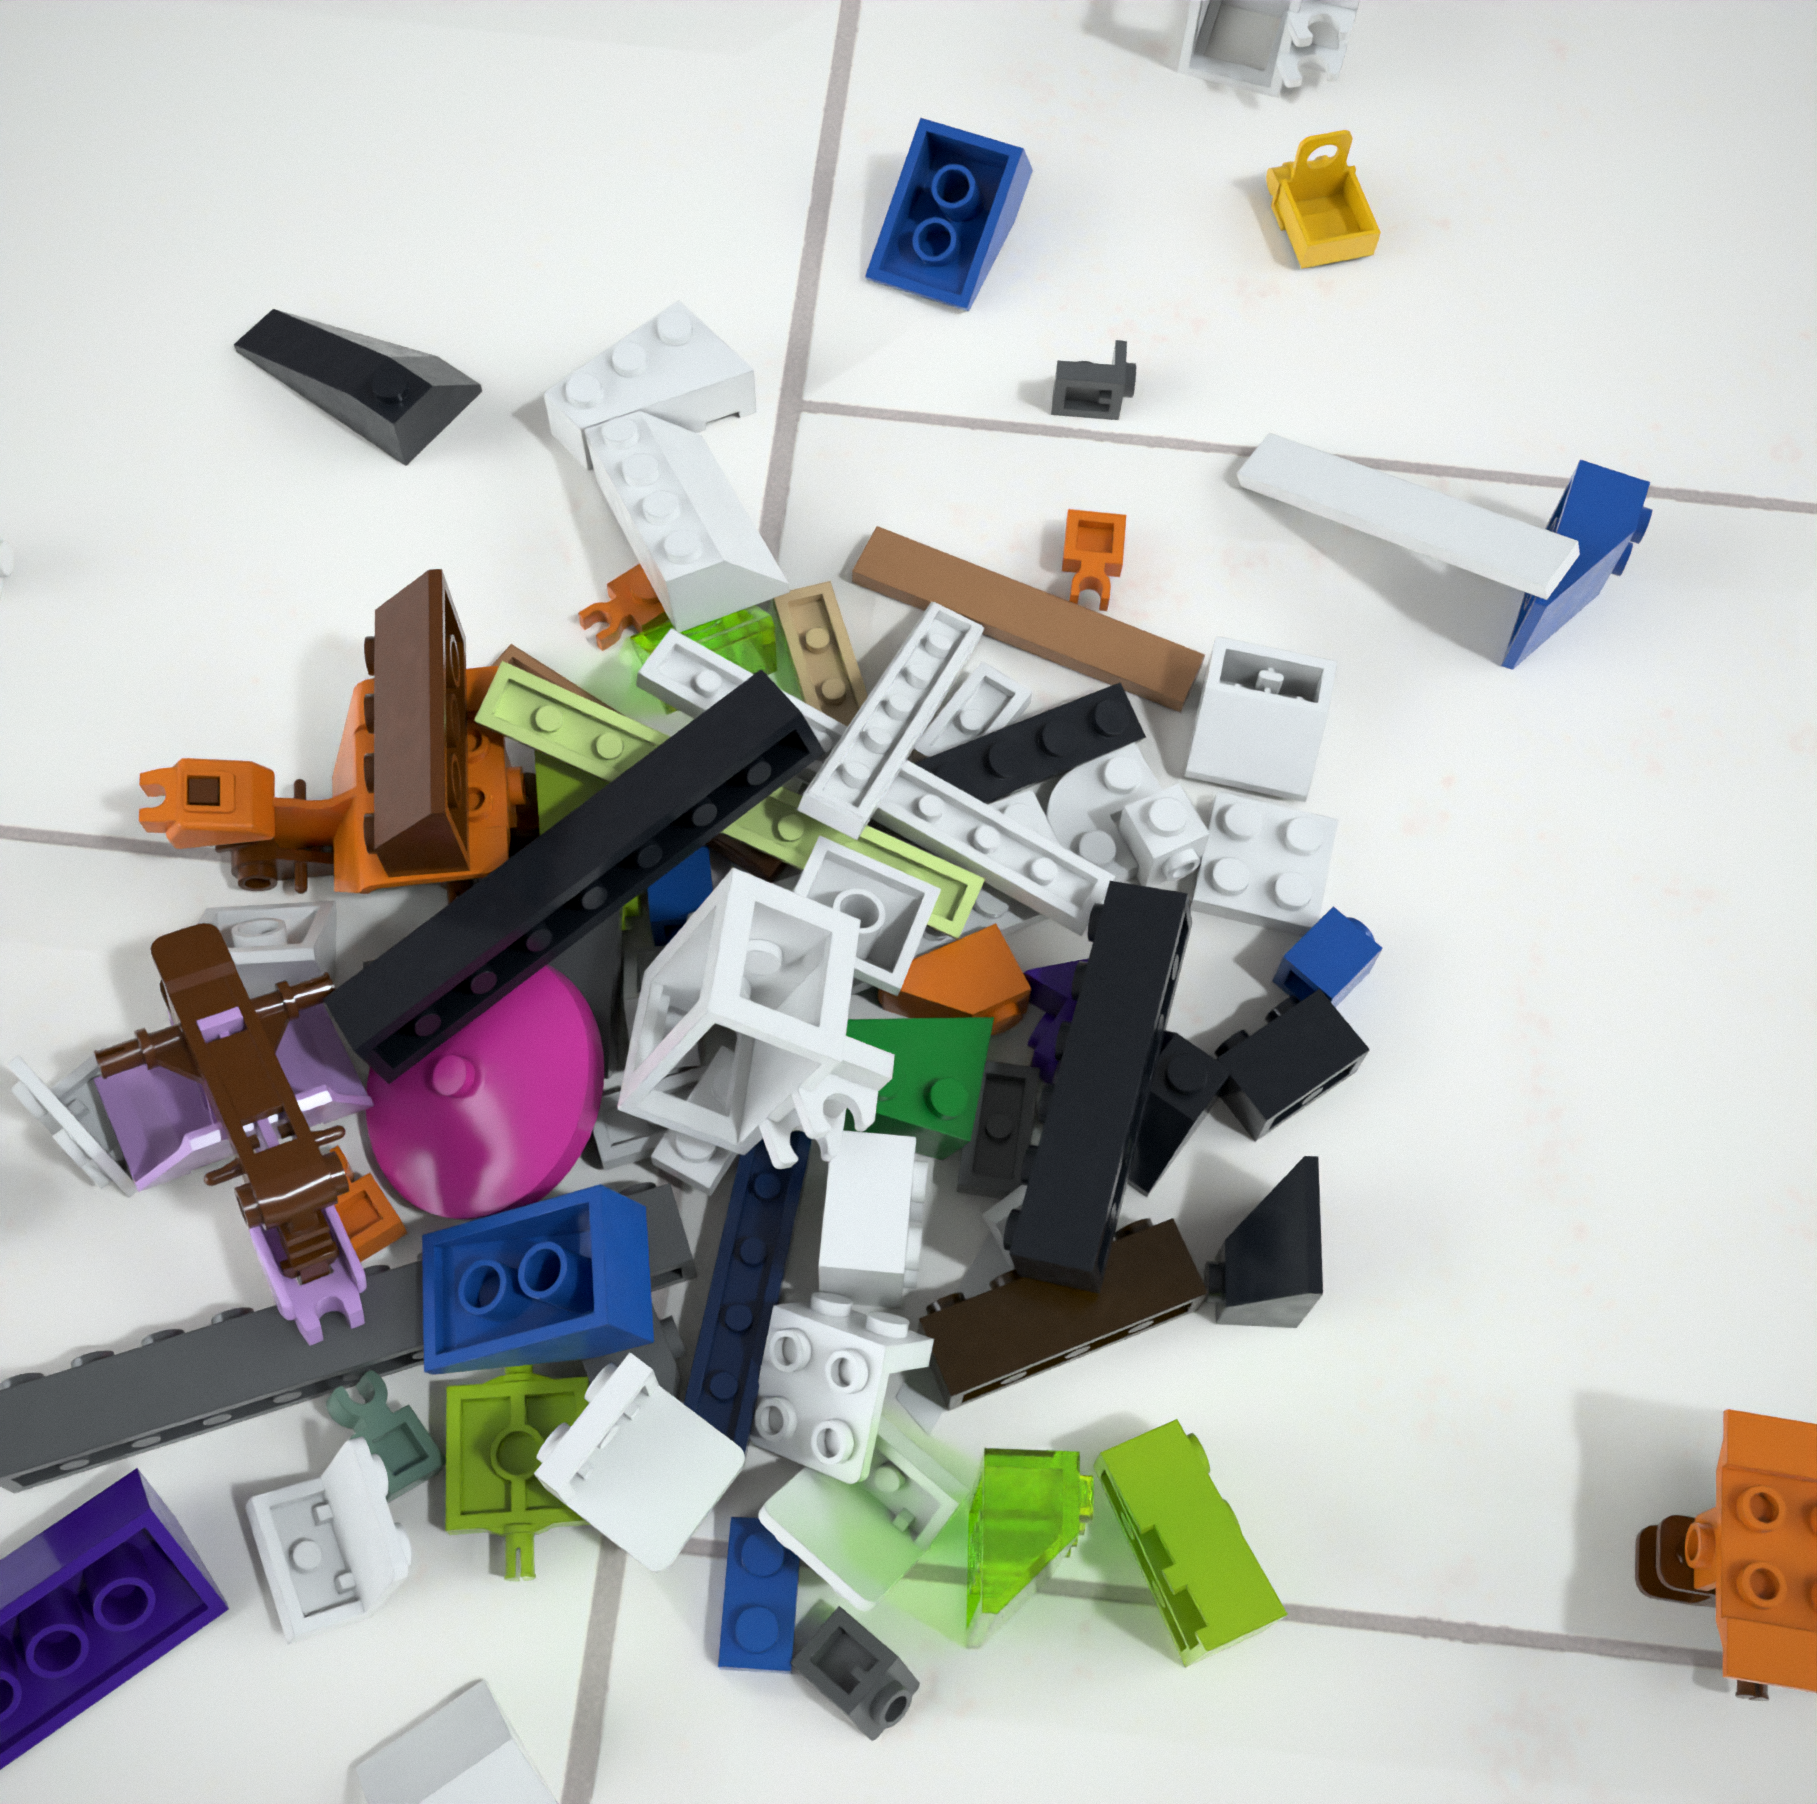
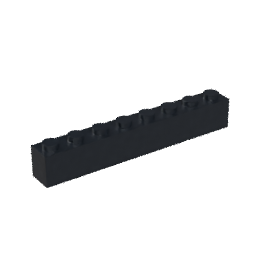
M760 669L326 996L323 1001L352 1050L388 1084L392 1083L825 753L824 749L802 712L767 674Z

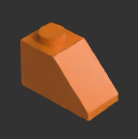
M995 923L913 959L898 996L878 988V1000L883 1010L907 1018L994 1017L991 1035H997L1011 1029L1023 1019V1014L1027 1013L1031 987Z

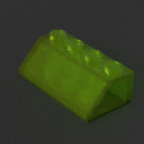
M984 1448L968 1501L965 1648L980 1649L1052 1578L1062 1560L1070 1558L1071 1547H1077L1078 1536H1084L1085 1525L1092 1523L1094 1510L1093 1476L1080 1475L1079 1451Z

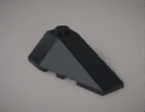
M272 309L234 344L236 352L405 466L482 392L481 384L438 356L277 309Z

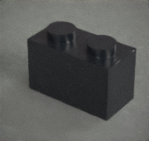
M1320 989L1301 1002L1295 995L1285 999L1265 1017L1267 1025L1250 1036L1245 1030L1233 1034L1214 1052V1055L1217 1057L1216 1060L1232 1070L1220 1098L1255 1142L1356 1073L1370 1050Z

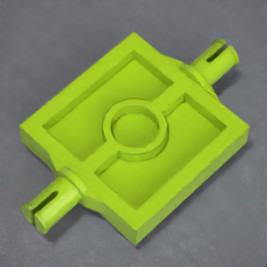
M533 1365L505 1367V1375L493 1378L483 1384L447 1386L445 1531L449 1535L491 1533L503 1538L505 1537L504 1581H520L519 1553H521L520 1577L524 1581L536 1579L534 1535H540L556 1527L591 1525L547 1491L534 1474L542 1464L537 1459V1454L549 1435L563 1422L572 1426L589 1405V1402L584 1399L586 1391L590 1386L588 1376L552 1379L533 1373Z

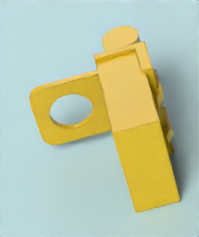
M1348 130L1306 137L1298 145L1294 162H1284L1282 166L1272 167L1267 170V188L1270 195L1273 196L1271 208L1280 230H1286L1301 269L1374 255L1381 232L1355 174L1356 167L1355 165L1348 166L1346 162L1353 140ZM1325 145L1337 146L1334 156L1322 155L1317 156L1315 160L1307 161L1310 154L1317 148Z

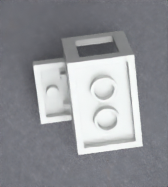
M1190 0L1177 73L1279 98L1283 82L1288 88L1301 86L1303 75L1297 69L1299 66L1327 73V81H1336L1343 65L1360 0ZM1222 4L1281 18L1265 70L1205 56Z
M732 868L644 971L617 1110L741 1155L748 1153L763 1138L771 1162L777 1169L790 1168L798 1161V1157L790 1145V1134L796 1130L805 1132L806 1136L810 1139H816L821 1149V1159L823 1161H831L841 1151L846 1108L851 1111L854 1117L855 1129L857 1131H865L874 1123L878 1091L892 1079L895 1057L894 1054L846 1036L861 920L741 870ZM669 1005L687 1011L688 1013L663 1039ZM714 1023L738 1032L724 1115L654 1089Z

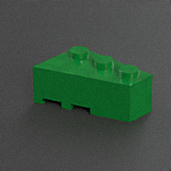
M994 1017L848 1019L846 1036L894 1054L895 1057L892 1079L878 1091L874 1123L865 1131H857L855 1129L854 1117L851 1111L846 1108L843 1131L916 1137L915 1153L942 1161L971 1141Z

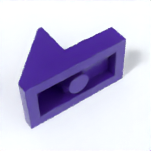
M1089 958L1033 968L1023 973L1031 987L1029 1003L1046 1012L1038 1022L1027 1043V1046L1034 1050L1030 1067L1040 1068L1039 1079L1045 1083H1053L1057 1077L1061 1061H1057L1055 1058L1058 1031L1063 1021L1072 1022L1077 1001L1072 1000L1071 996L1076 966L1079 961L1088 962Z

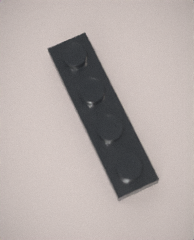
M1121 682L914 764L988 805L1069 772L1084 763L1133 742L1137 744L1146 736Z

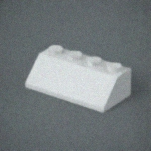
M640 410L584 429L596 481L675 631L680 633L790 592L789 583L702 435Z

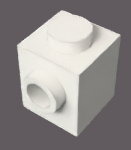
M1180 782L1125 805L1118 826V831L1139 865L1136 877L1140 884L1146 887H1154L1167 880L1175 881L1193 872L1201 863L1210 836L1208 829Z

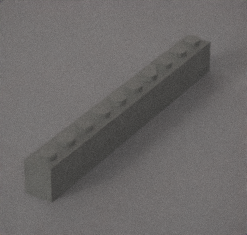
M645 1182L629 1186L620 1191V1194L646 1206L651 1292L697 1278L694 1260L671 1184L656 1187V1184L653 1182ZM422 1252L417 1255L416 1262L390 1269L388 1265H375L363 1268L367 1287L365 1291L359 1293L365 1324L351 1329L344 1314L339 1311L327 1312L319 1319L324 1340L309 1346L299 1331L295 1320H286L279 1313L277 1305L255 1312L252 1308L241 1307L221 1312L211 1319L212 1325L187 1333L182 1329H168L150 1334L142 1339V1347L116 1355L113 1351L91 1352L75 1358L71 1361V1368L48 1376H44L42 1373H25L2 1381L0 1383V1487L15 1494L333 1393L340 1386H343L344 1389L356 1386L363 1375L370 1370L376 1372L380 1377H385L423 1365Z

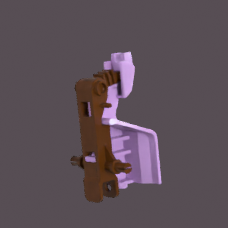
M201 923L158 937L152 943L150 949L152 959L161 977L160 991L168 1009L167 1012L171 1026L149 1034L144 1027L134 1031V1039L93 1051L102 1075L93 1080L138 1192L190 1174L192 1170L234 1155L235 1159L219 1169L206 1173L204 1182L208 1186H214L242 1175L245 1184L234 1188L235 1197L279 1313L286 1320H295L299 1331L309 1346L324 1340L319 1319L327 1312L339 1311L344 1314L351 1329L365 1324L359 1293L365 1291L367 1287L365 1272L334 1206L338 1204L337 1196L349 1192V1184L337 1153L332 1151L322 1155L319 1149L322 1145L343 1138L346 1131L340 1125L320 1131L310 1130L312 1126L321 1123L327 1124L374 1106L323 1004L325 1003L323 999L335 990L329 973L325 972L323 975L290 986L284 980L275 983V991L250 999L226 943L216 926ZM292 1137L291 1141L282 1144L278 1142L280 1138Z

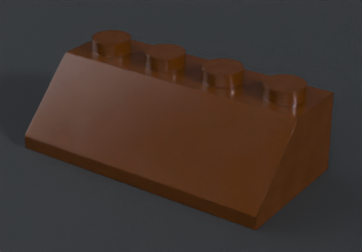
M430 569L375 609V636H366L364 640L366 668L368 674L374 676V694H365L364 697L366 727L369 734H374V753H365L366 787L369 793H374V813H366L364 815V840L367 852L369 854H377L388 877L470 871L466 636L443 570Z

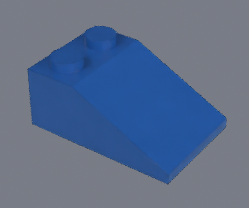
M920 117L865 278L969 312L1015 223L1033 172L1024 148Z
M1581 459L1579 460L1545 529L1577 540L1580 555L1547 600L1527 592L1524 593L1501 665L1502 667L1511 670L1517 667L1600 594L1610 574L1619 577L1622 575L1633 548L1632 542L1637 544L1641 542L1652 516L1653 509L1643 506L1650 485L1649 481Z
M599 1184L422 1235L425 1373L436 1375L591 1359L654 1343L646 1206Z

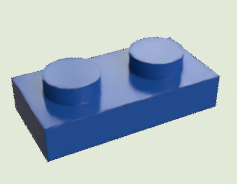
M731 1517L718 1668L719 1670L792 1674L790 1662L793 1660L800 1558L793 1551L784 1547L776 1539L775 1535L760 1522L759 1518Z

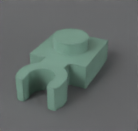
M370 1370L363 1375L356 1385L359 1394L365 1400V1404L354 1402L343 1386H340L330 1395L326 1401V1407L331 1418L336 1423L354 1430L356 1434L352 1435L349 1440L363 1437L368 1444L370 1453H376L382 1459L388 1476V1494L385 1497L388 1504L439 1474L446 1465V1458L409 1404L394 1413L391 1412L386 1404L388 1398L386 1384L376 1372Z

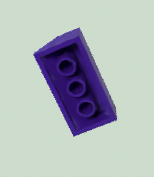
M138 1468L0 1560V1770L229 1610L227 1601L179 1521Z

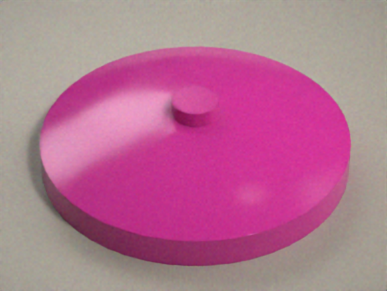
M547 964L392 1083L388 1084L370 1067L366 1093L371 1097L374 1106L366 1109V1120L371 1146L385 1177L406 1200L428 1213L470 1222L536 1203L549 1194L564 1179L580 1157L590 1138L600 1109L604 1087V1052L601 1035L588 1002L570 979Z

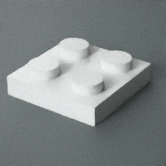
M1217 791L1207 828L1210 836L1199 865L1190 910L1303 937L1320 920L1339 819Z

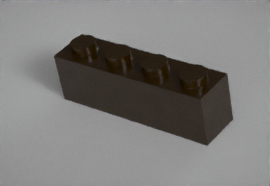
M1145 1218L1132 1222L1115 1232L1114 1238L1116 1241L1112 1243L1100 1294L1021 1277L1016 1269L993 1279L989 1283L991 1290L967 1300L964 1293L958 1292L942 1297L928 1305L925 1309L928 1315L919 1318L917 1333L934 1339L929 1366L947 1410H953L1197 1311L1208 1292L1174 1219L1171 1218L1153 1225L1150 1218Z

